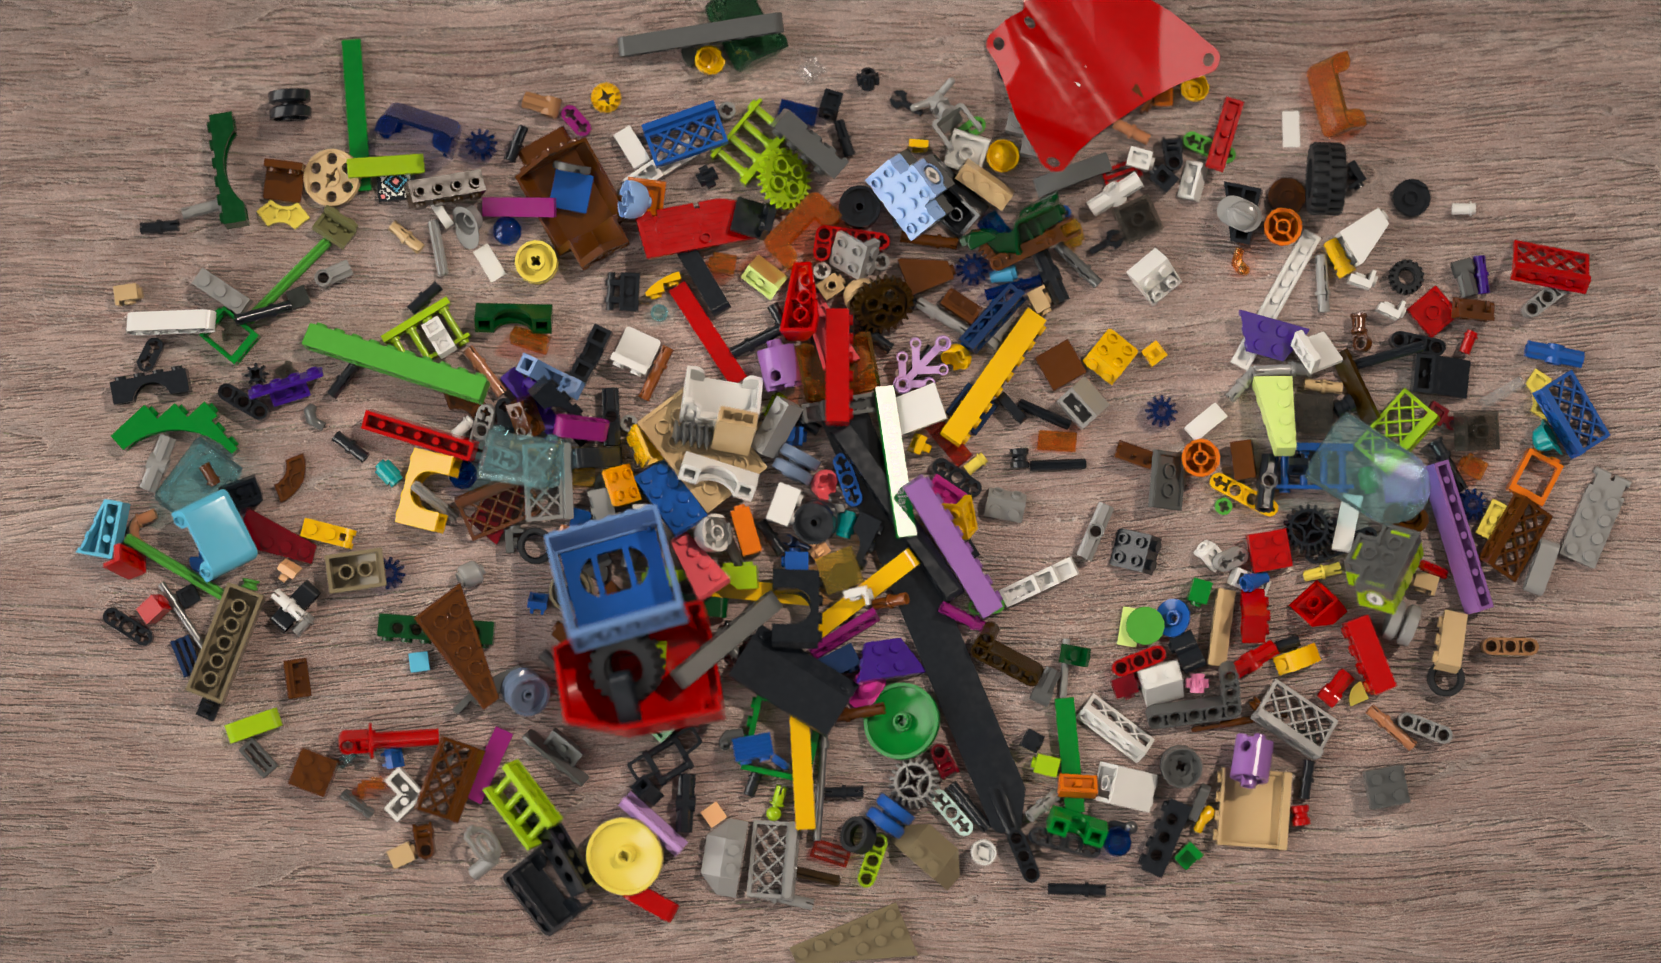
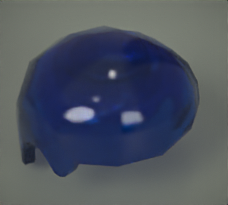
M500 217L493 224L492 233L500 244L510 246L517 243L521 238L522 228L515 218Z
M462 460L458 478L449 476V480L454 487L462 490L467 489L476 482L478 471L471 461Z
M1120 826L1110 828L1103 844L1105 851L1114 857L1125 855L1130 850L1132 844L1129 832Z

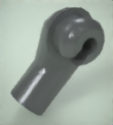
M308 404L304 408L306 422L322 431L326 423L316 417L317 407L314 404Z
M743 728L726 730L719 739L720 748L728 750L732 739L744 737Z

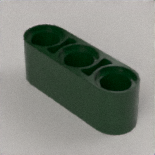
M681 593L684 603L697 601L696 595ZM709 596L703 600L708 616L727 618L729 599Z

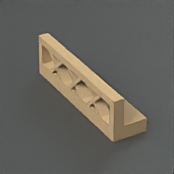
M1216 588L1206 660L1207 665L1220 666L1221 663L1227 661L1236 591Z

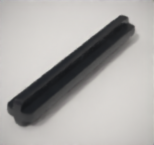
M1419 341L1355 359L1354 362L1358 369L1422 352L1426 348L1424 342Z

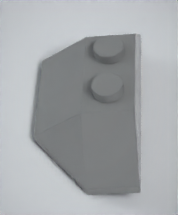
M729 818L707 834L701 874L717 895L736 898L748 821Z

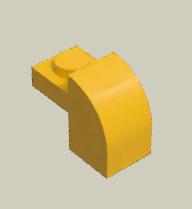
M1314 642L1273 657V661L1280 676L1321 661V657Z

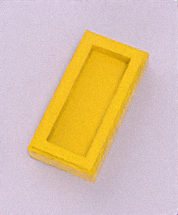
M909 139L908 149L911 152L926 153L929 140Z

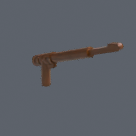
M1287 712L1280 714L1281 720L1282 718H1287ZM1251 716L1219 721V723L1212 725H1197L1192 727L1191 731L1197 732L1219 727L1223 729L1256 722L1251 719Z

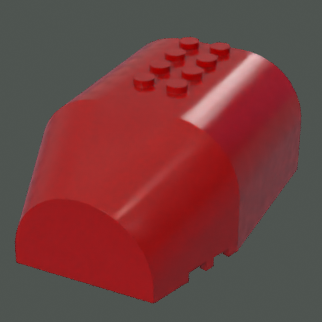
M703 600L684 603L689 622L649 633L650 636L648 638L651 640L655 638L657 641H667L666 671L662 677L663 681L656 690L643 701H639L642 714V722L620 725L615 703L609 701V696L604 698L600 695L602 691L599 688L596 690L593 686L596 682L594 679H590L589 674L592 672V669H588V663L592 660L590 655L595 648L575 653L569 639L554 646L553 654L565 724L633 738L726 720V709L718 662L684 689H681L670 675L673 669L713 637L709 616ZM623 649L616 651L612 656L614 672L621 671L619 657L634 653ZM639 658L635 669L631 672L634 682L640 680L643 675V666Z

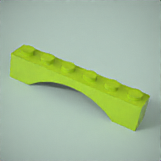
M753 561L741 562L742 566H734V563H722L723 567L720 568L730 578V584L735 588H759L758 565H753ZM674 566L678 583L687 580L688 578L684 571L677 570V566ZM665 567L671 588L672 584L667 567ZM646 568V572H641L642 582L647 576L648 568Z

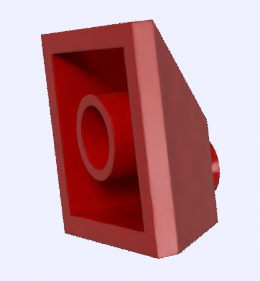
M1318 580L1289 604V607L1311 627L1333 625L1347 613L1340 600Z

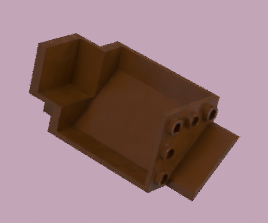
M561 126L521 148L518 156L524 166L520 168L521 172L515 178L526 197H551L556 168L552 167L553 160L590 167L591 172L589 175L594 176L587 214L556 208V217H538L559 256L573 252L584 271L596 262H601L613 255L617 250L631 245L620 226L622 222L627 220V218L620 217L618 213V201H621L586 137L579 140L577 137L571 139L565 127Z

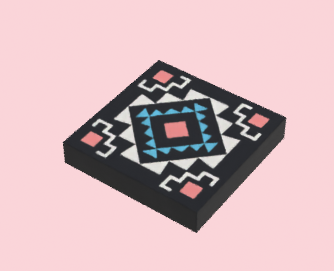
M415 174L376 177L378 202L407 200L404 186L407 181L416 180Z

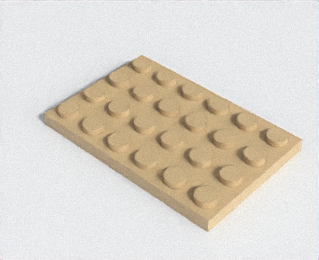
M684 387L636 423L677 477L686 451L757 474H761L768 468L752 447L750 448L749 455L745 456L710 449L711 444L708 449H705L704 443L698 448L697 442L690 447L689 441L683 446L682 440H679L676 445L672 438V431L675 420L678 421L679 426L681 424L679 416ZM681 480L707 514L732 496L731 491L726 486L716 481L704 480L693 484Z

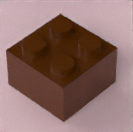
M302 747L288 784L323 798L327 797L341 761L307 747Z

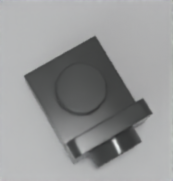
M521 525L509 526V530H505L506 553H515V549H518V537H514V534L525 532V529H521Z

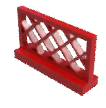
M1514 240L1510 280L1586 294L1591 282L1589 254ZM1518 247L1526 249L1527 252L1522 253ZM1537 252H1544L1546 255L1542 257ZM1532 255L1537 260L1532 262L1528 256ZM1556 255H1561L1565 259L1561 261ZM1551 259L1555 264L1551 265L1546 260ZM1575 259L1584 260V263L1579 264ZM1570 262L1574 268L1570 269L1565 264Z

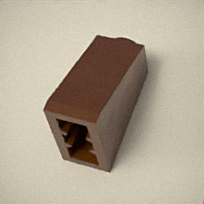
M906 258L897 260L903 278L912 290L913 296L954 281V275H956L953 264L949 265L948 261Z

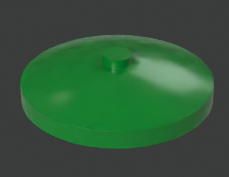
M894 683L884 687L873 704L884 702L886 714L864 718L866 737L876 751L888 758L896 760L915 758L924 753L937 737L940 726V714L937 704L928 692L911 683Z

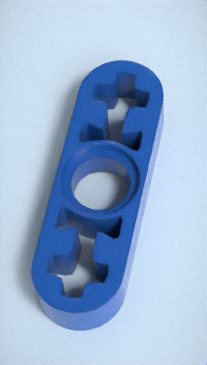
M839 453L834 457L833 465L846 504L855 508L862 503V494L854 470L848 461L845 463L846 470L850 468L851 471L839 474V471H842V467L836 463L840 457L843 460L846 459L843 453ZM845 475L853 477V483L849 486L844 485L842 482V478ZM856 486L857 489H853L855 496H859L857 503L848 500L851 498L850 491L846 493L845 489H852Z

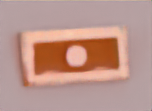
M1038 430L1037 450L1075 452L1077 432Z

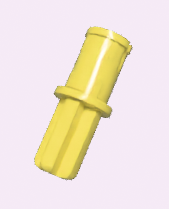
M1339 562L1324 566L1320 564L1319 567L1304 570L1303 578L1307 582L1320 578L1324 580L1328 576L1342 574V570H1340L1341 565Z

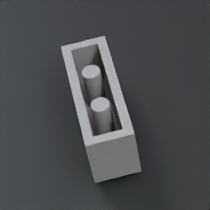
M203 267L192 282L193 285L237 314L246 312L254 302Z
M777 396L755 435L751 447L761 455L774 459L777 458L782 445L788 439L803 409L793 401Z

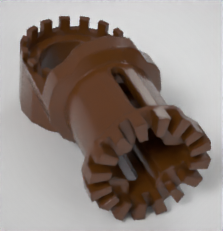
M1352 313L1350 315L1352 319V347L1357 351L1367 352L1372 346V339L1368 336V329H1366L1365 323L1367 313ZM1364 338L1365 345L1364 347L1360 348L1359 342L1361 339Z

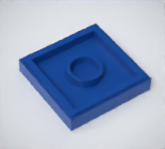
M556 169L550 197L556 198V208L587 214L594 176Z

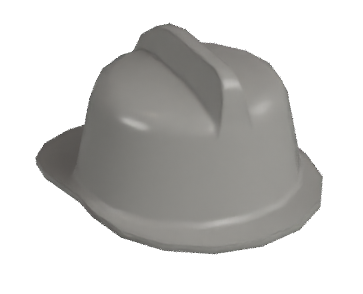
M1227 196L1220 201L1217 207L1219 219L1226 225L1239 231L1252 232L1261 224L1262 214L1259 207L1241 197Z
M475 205L466 208L458 206L453 210L458 240L465 248L475 249L479 243V229L482 227L483 218Z

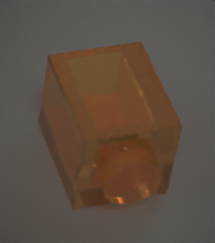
M714 252V256L709 258L708 268H711L712 273L734 276L737 255Z

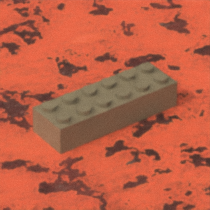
M227 582L189 678L186 691L220 704H225L266 596Z

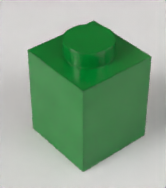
M1195 577L1192 578L1186 599L1191 601L1190 605L1200 608L1202 604L1207 605L1213 582Z

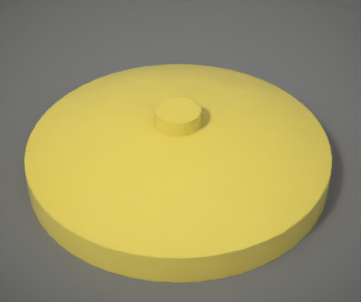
M619 817L605 822L595 830L587 845L586 860L592 877L601 887L615 894L632 895L643 891L656 880L663 865V849L657 834L644 822L635 818Z

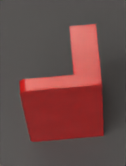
M118 543L114 545V559L103 563V568L130 580L146 573V556Z

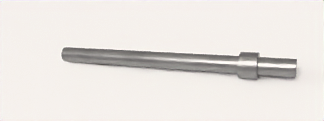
M165 582L160 583L158 587L169 601V606H172L201 650L204 640L178 603L179 599L175 593L172 594Z
M823 735L818 740V748L820 750L815 808L816 829H814L813 841H821L827 749H829L830 745L828 736L824 737Z

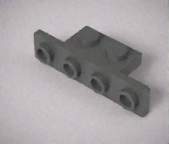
M555 728L546 740L532 729H529L522 737L530 747L540 752L543 758L552 762L559 771L564 772L574 783L583 786L590 778L575 765L585 751L559 729Z

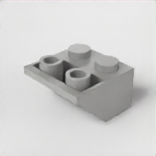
M1085 376L1056 401L1081 430L1110 405Z

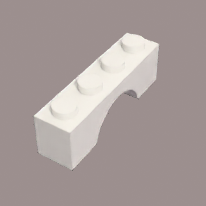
M686 451L678 479L693 484L704 480L716 481L726 486L731 491L732 496L751 502L757 487L759 474Z

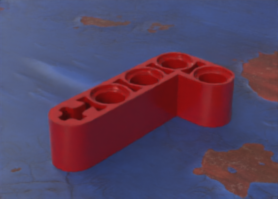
M822 225L816 230L813 257L819 263L827 262L830 258L831 247L834 244L836 233L840 230L856 239L860 235L866 236L868 240H871V236L878 240L884 238V242L887 243L883 244V247H879V252H884L889 248L890 239L888 235L881 232ZM827 230L830 233L829 238L821 239L819 237L820 231ZM819 249H825L827 256L819 258L816 252Z

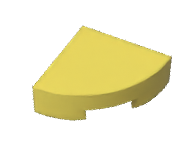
M1361 681L1357 682L1350 691V706L1369 699Z

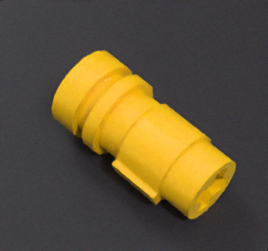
M1337 237L1323 244L1328 257L1335 266L1334 270L1337 271L1336 274L1339 279L1356 271L1354 265H1351V259L1347 258L1346 252Z

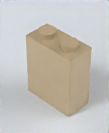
M720 406L710 449L748 456L757 427L758 413Z

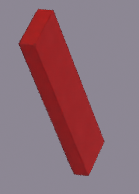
M1226 96L1205 167L1223 173L1244 101Z

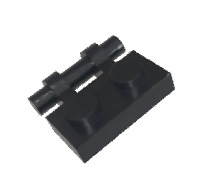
M608 272V278L605 280V286H607V297H605L604 301L606 303V310L614 311V303H619V311L639 312L640 273L621 272V279L615 280V272ZM615 286H620V297H614Z

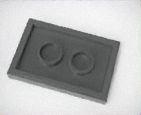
M1153 449L1148 507L1182 511L1185 468L1181 461L1182 453Z

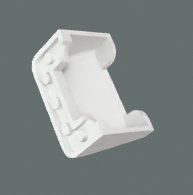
M688 365L679 416L680 423L685 421L686 426H688L692 422L693 427H696L699 423L702 429L705 425H708L709 430H711L712 426L714 430L720 406L758 413L759 419L763 378L750 375L744 378L742 384L705 378V371L702 368Z

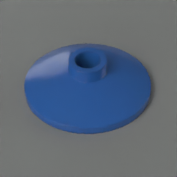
M1168 599L1159 606L1157 611L1162 615L1165 627L1163 635L1175 637L1183 634L1190 623L1188 606L1179 599Z

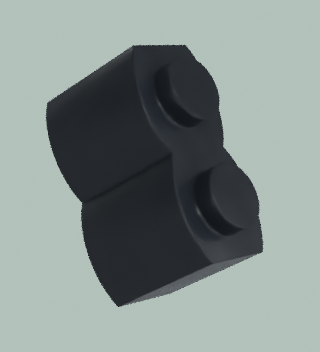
M1191 629L1169 639L1170 643L1167 645L1171 654H1176L1178 658L1177 662L1180 672L1184 671L1187 674L1207 665Z

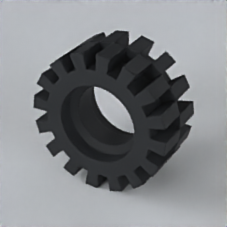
M1410 259L1397 262L1392 266L1388 275L1390 281L1388 283L1392 286L1391 289L1403 295H1410L1416 292L1424 282L1423 268L1418 266L1419 263L1413 262ZM1409 270L1413 274L1412 283L1408 285L1401 283L1399 280L1400 272Z

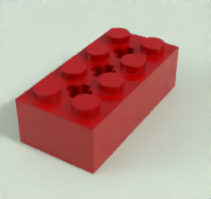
M1361 615L1341 623L1343 626L1340 628L1344 639H1348L1350 644L1348 646L1349 653L1357 661L1355 664L1356 670L1359 675L1362 674L1364 681L1362 685L1365 692H1369L1370 695H1377L1397 687L1369 615Z

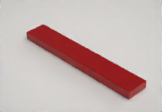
M683 281L669 290L674 301L725 379L735 383L744 380L747 377L733 357L726 343L686 282Z

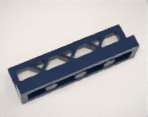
M1010 283L964 332L959 340L977 354L1028 299L1026 293ZM1012 289L1015 294L1006 301V295ZM1004 305L995 315H993V309L996 306ZM989 319H991V320L980 330V323H981L983 320H989ZM970 334H977L970 342L965 340Z

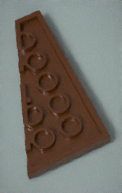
M459 583L415 616L414 619L482 709L485 710L500 698L462 585Z

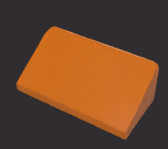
M1059 773L1058 797L1096 798L1098 794L1097 775Z

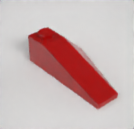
M793 262L780 332L788 341H807L816 333L819 319L813 266L811 262Z

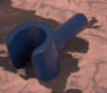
M790 534L786 535L791 537V541L789 543L784 542L785 545L791 548L797 546L809 551L811 550V546L801 543L797 537Z

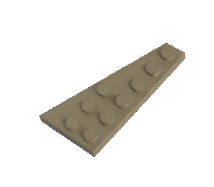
M896 902L790 947L796 963H835L919 956Z

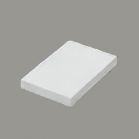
M935 383L895 397L901 436L948 419Z

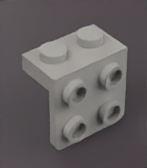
M840 230L836 233L829 263L855 279L865 278L874 272V264L880 251L879 245L881 241L873 238L862 242Z

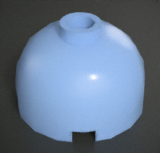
M634 180L624 181L619 195H623L622 202L618 201L619 216L627 219L641 217L645 214L647 208L651 207L652 198L649 197L647 188L640 182Z

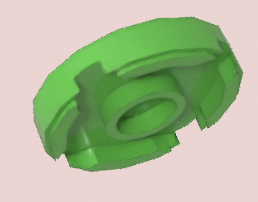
M1139 607L1133 610L1126 622V631L1129 637L1134 642L1142 645L1158 641L1165 629L1162 615L1151 607Z

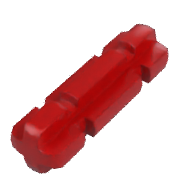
M1420 561L1418 565L1420 570L1438 576L1441 579L1447 578L1448 570L1429 561Z

